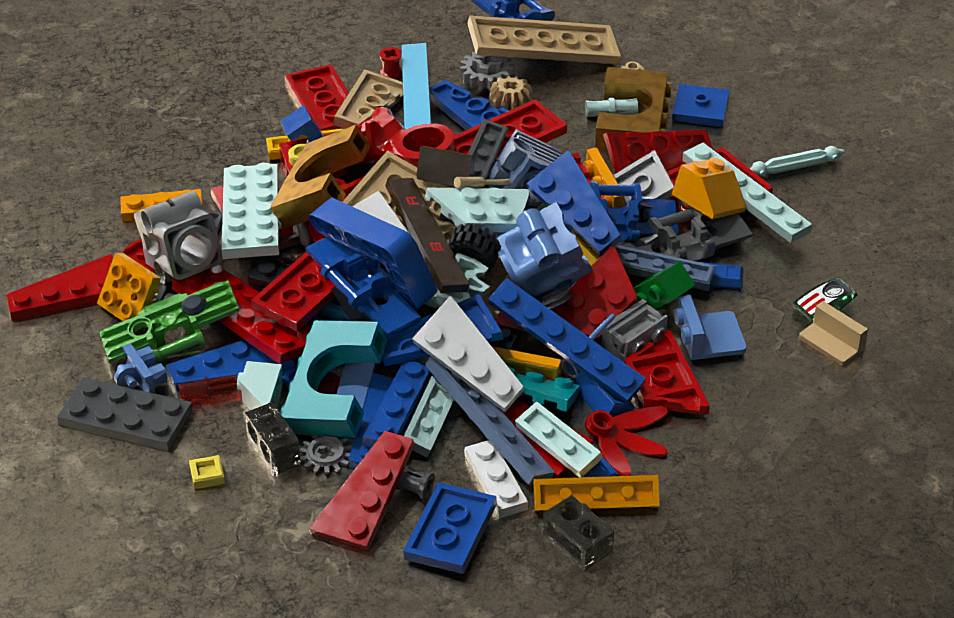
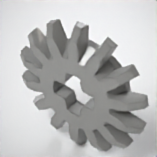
M313 435L311 443L306 440L303 442L307 449H299V453L304 455L299 457L300 462L306 463L304 468L311 469L315 467L313 472L316 474L324 468L325 474H329V467L339 472L341 468L338 465L343 467L349 465V462L346 460H349V452L352 449V445L345 446L348 442L346 438L340 441L336 436L318 438ZM330 450L332 456L322 459L320 453Z

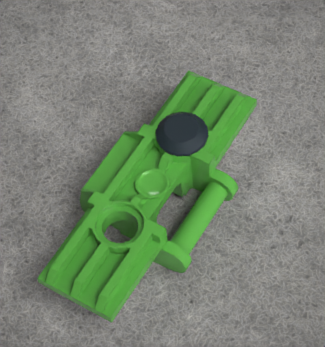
M225 281L190 295L178 293L143 307V310L138 312V316L105 328L99 333L109 363L127 357L123 351V346L131 344L136 351L147 346L151 347L157 363H161L165 357L198 344L201 346L205 345L206 341L200 327L240 311L229 281ZM183 326L189 335L164 345L166 344L164 334L167 331ZM149 328L145 334L135 335L139 329Z

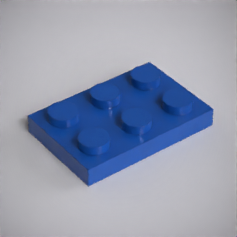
M438 482L403 550L404 560L464 574L496 508V496Z

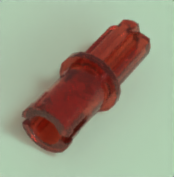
M236 375L213 379L204 377V380L178 384L181 400L185 401L207 397L210 400L211 396L238 391Z

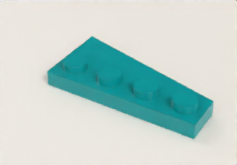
M508 367L524 386V391L520 396L530 395L534 403L537 401L539 404L545 405L546 402L557 403V409L567 411L579 395L580 385L573 384L570 379L558 377L552 380L543 378L544 375L541 373L527 372L526 374L516 373L515 369Z

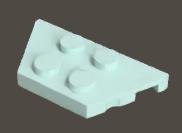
M470 187L427 188L425 198L429 202L435 200L441 205L440 212L451 219L457 227L460 224L466 226V223H471L472 227H475L476 224L481 225L480 229L483 230L487 227L490 229L489 232H508L518 226L516 219L524 212L530 191L529 189Z

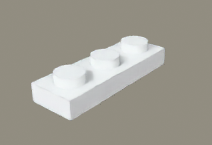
M488 440L465 447V457L484 492L495 495L497 498L495 512L498 518L528 510V501L502 454L494 444Z

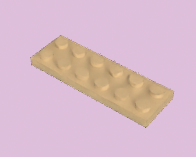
M469 16L467 23L476 55L602 64H619L621 58L610 25Z

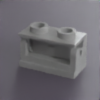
M642 299L617 315L604 329L601 346L624 362L625 358L634 352H639L649 342L655 344L662 339L663 333L667 331L668 316L664 315L662 317L657 310L649 306L647 301Z

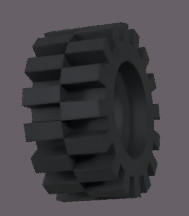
M466 223V226L460 224L458 228L455 227L448 243L454 256L458 252L474 258L488 267L487 272H490L497 261L498 251L501 250L499 240L496 239L497 235L494 232L489 234L490 229L487 227L484 230L480 229L481 225L479 224L472 227L471 223Z

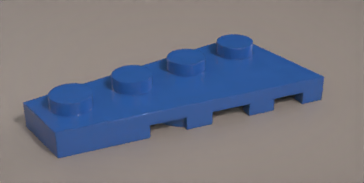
M447 80L429 87L430 101L465 130L481 124L483 119L490 120L509 111L503 107L500 109L490 106V101L482 97L474 98L471 96L470 91Z
M569 150L527 182L528 189L546 207L557 202L564 215V220L568 221L573 232L599 257L611 245L615 246L621 241L620 233Z
M242 340L167 364L166 371L176 392L213 387L219 381H227L230 384L237 383L238 374L244 372L247 361L279 363L248 341ZM292 360L282 363V372L296 368Z

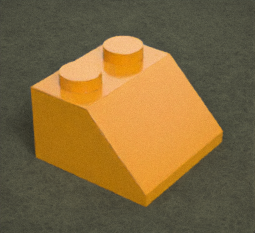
M710 158L709 160L694 161L693 163L681 165L672 191L673 196L711 219L745 212L746 205L735 172L725 166L724 161L718 158Z

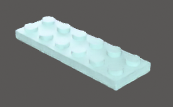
M259 163L255 166L233 165L229 168H224L223 259L279 255V220L270 209L278 194L277 164Z

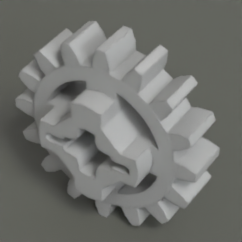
M474 51L472 52V57L466 55L465 61L460 62V78H463V83H470V88L478 86L480 91L483 89H489L490 91L492 83L497 82L498 78L505 79L507 76L514 78V62H511V58L476 55Z

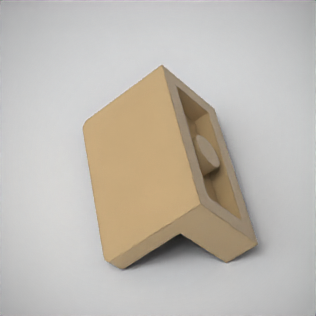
M822 301L815 307L813 324L800 332L799 339L834 362L844 366L865 350L868 329Z

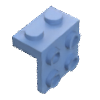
M691 295L679 296L678 308L674 309V318L676 325H679L682 343L686 345L691 360L737 355L746 352V343L733 312L724 311L698 315Z

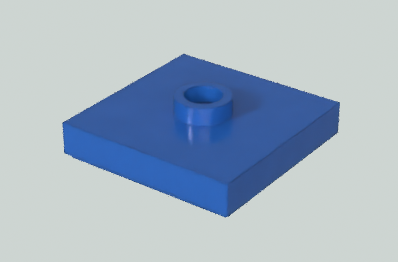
M679 84L672 121L723 127L730 90Z

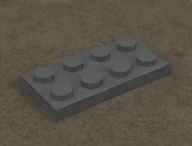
M83 377L57 419L59 426L169 451L192 412V403Z

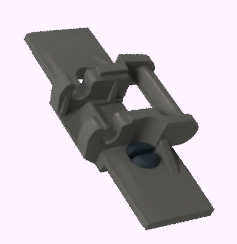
M689 206L687 210L662 218H650L649 226L654 235L621 246L653 252L652 250L656 248H663L666 251L658 254L698 261L714 256L715 249L752 237L753 234L738 213L716 219H703V213ZM691 220V231L677 236L672 227H670Z

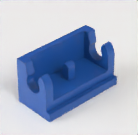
M304 105L280 121L291 141L298 139L301 135L308 137L306 143L324 137L318 124Z

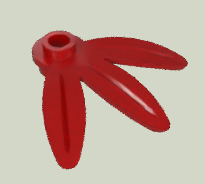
M664 406L636 409L612 417L606 411L597 410L588 415L585 420L586 431L598 439L602 457L620 476H631V469L619 446L643 456L663 457L668 454L664 446L628 432L643 429L662 420L669 413L668 409Z

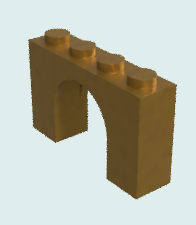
M607 67L604 100H608V98H614L615 100L637 98L638 107L646 111L634 115L599 112L595 148L608 150L603 137L605 133L665 132L672 83L667 82L668 72Z
M357 125L305 144L270 207L274 216L277 217L285 229L309 221V215L330 198L342 202L345 192L332 176V173L362 162L371 146Z

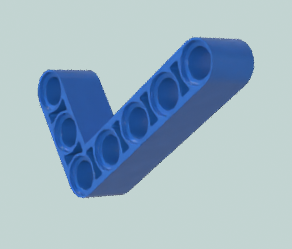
M334 198L328 199L309 215L311 224L322 235L383 263L398 294L415 311L437 293V287L417 243L405 230Z

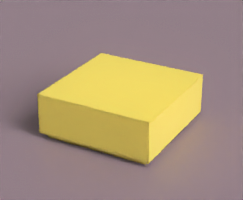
M219 455L189 460L194 490L225 484Z

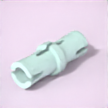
M608 98V100L586 101V117H596L599 115V112L623 115L638 114L637 98L627 100Z

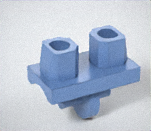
M131 344L123 346V351L127 355L128 360L125 365L120 364L117 367L114 375L117 385L134 388L138 384L142 391L156 394L155 387L168 381L164 366L161 363L155 365V356L149 346L137 351Z

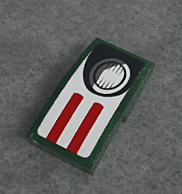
M836 277L812 288L795 300L793 305L801 315L813 324L815 307L822 301L840 311L858 295L843 280Z

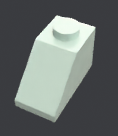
M247 361L244 372L238 374L237 389L242 392V401L245 406L266 427H271L283 389L282 364Z

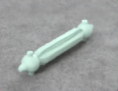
M829 146L825 148V151L815 149L773 158L766 163L758 161L753 163L750 169L759 177H762L766 173L776 174L819 165L825 160L830 162L837 161L839 156L844 154V149Z

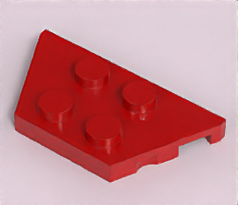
M613 245L591 266L593 272L580 278L569 289L570 299L550 309L588 337L610 314H614L616 317L638 301L637 295ZM602 333L595 339V341L600 342L602 340Z
M671 330L665 331L662 339L655 344L649 342L639 352H634L625 358V364L646 378V383L637 392L643 407L664 406L671 411L702 415L709 414L710 405Z

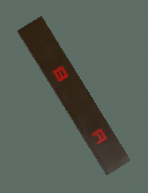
M387 178L385 187L410 235L417 243L440 293L467 292L470 284L414 179Z

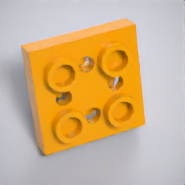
M115 253L97 304L122 321L138 316V312L142 311L143 307L151 305L152 301L157 297L155 293H159L158 285L161 278L126 254Z

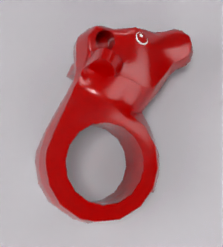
M379 107L374 110L371 119L362 123L361 132L371 145L363 162L372 163L373 166L387 151L415 167H418L421 146L457 152L453 132L445 125L421 124L405 129L393 116L391 110L385 107Z

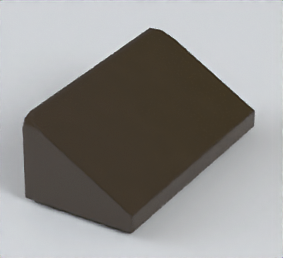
M421 146L417 167L418 180L455 187L454 179L456 177H474L473 155Z

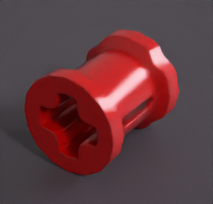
M387 47L380 51V59L383 65L380 70L381 75L395 80L402 76L399 61L402 58L400 49Z

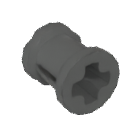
M406 464L396 490L403 491L406 489L419 494V497L422 499H427L433 489L435 474L431 472L425 474L413 470L410 465Z

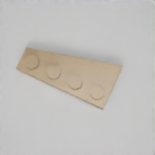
M364 69L336 113L333 125L346 129L371 118L373 111L379 107L390 109L403 99V82Z

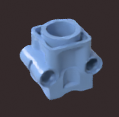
M557 202L540 211L528 209L522 212L516 219L518 226L497 237L502 247L498 254L511 280L534 298L552 289L553 291L569 290L578 279L593 272L587 257L583 255L570 224L564 220V215Z

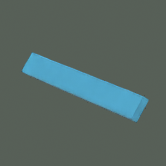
M426 43L402 45L405 129L416 125L431 124Z

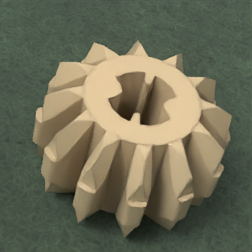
M509 76L505 79L498 78L497 82L492 83L489 94L491 106L497 109L503 107L509 111L530 102L532 98L531 85L527 84L526 79L519 80L518 76L515 78H510Z

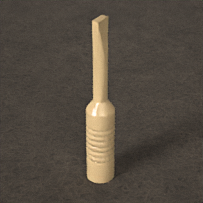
M456 177L454 179V186L456 188L510 185V179L485 180L483 177Z

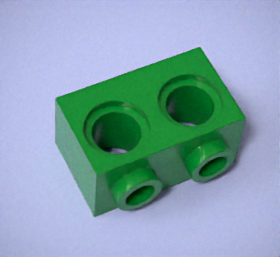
M679 261L652 275L633 289L637 295V302L644 299L649 306L657 309L694 287L695 283L682 262Z

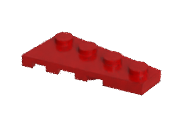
M707 130L603 134L615 174L654 150L659 155L666 170L685 164L682 161L683 152L701 143L706 144L713 150Z
M112 254L6 294L11 320L97 303L113 260Z

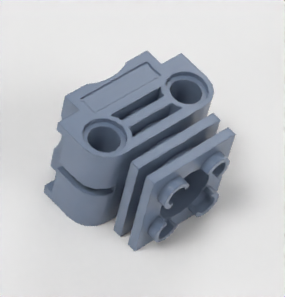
M516 129L493 164L487 180L510 179V185H485V188L528 189L527 182L559 158L562 152ZM530 191L524 211L528 209L540 211L546 208Z

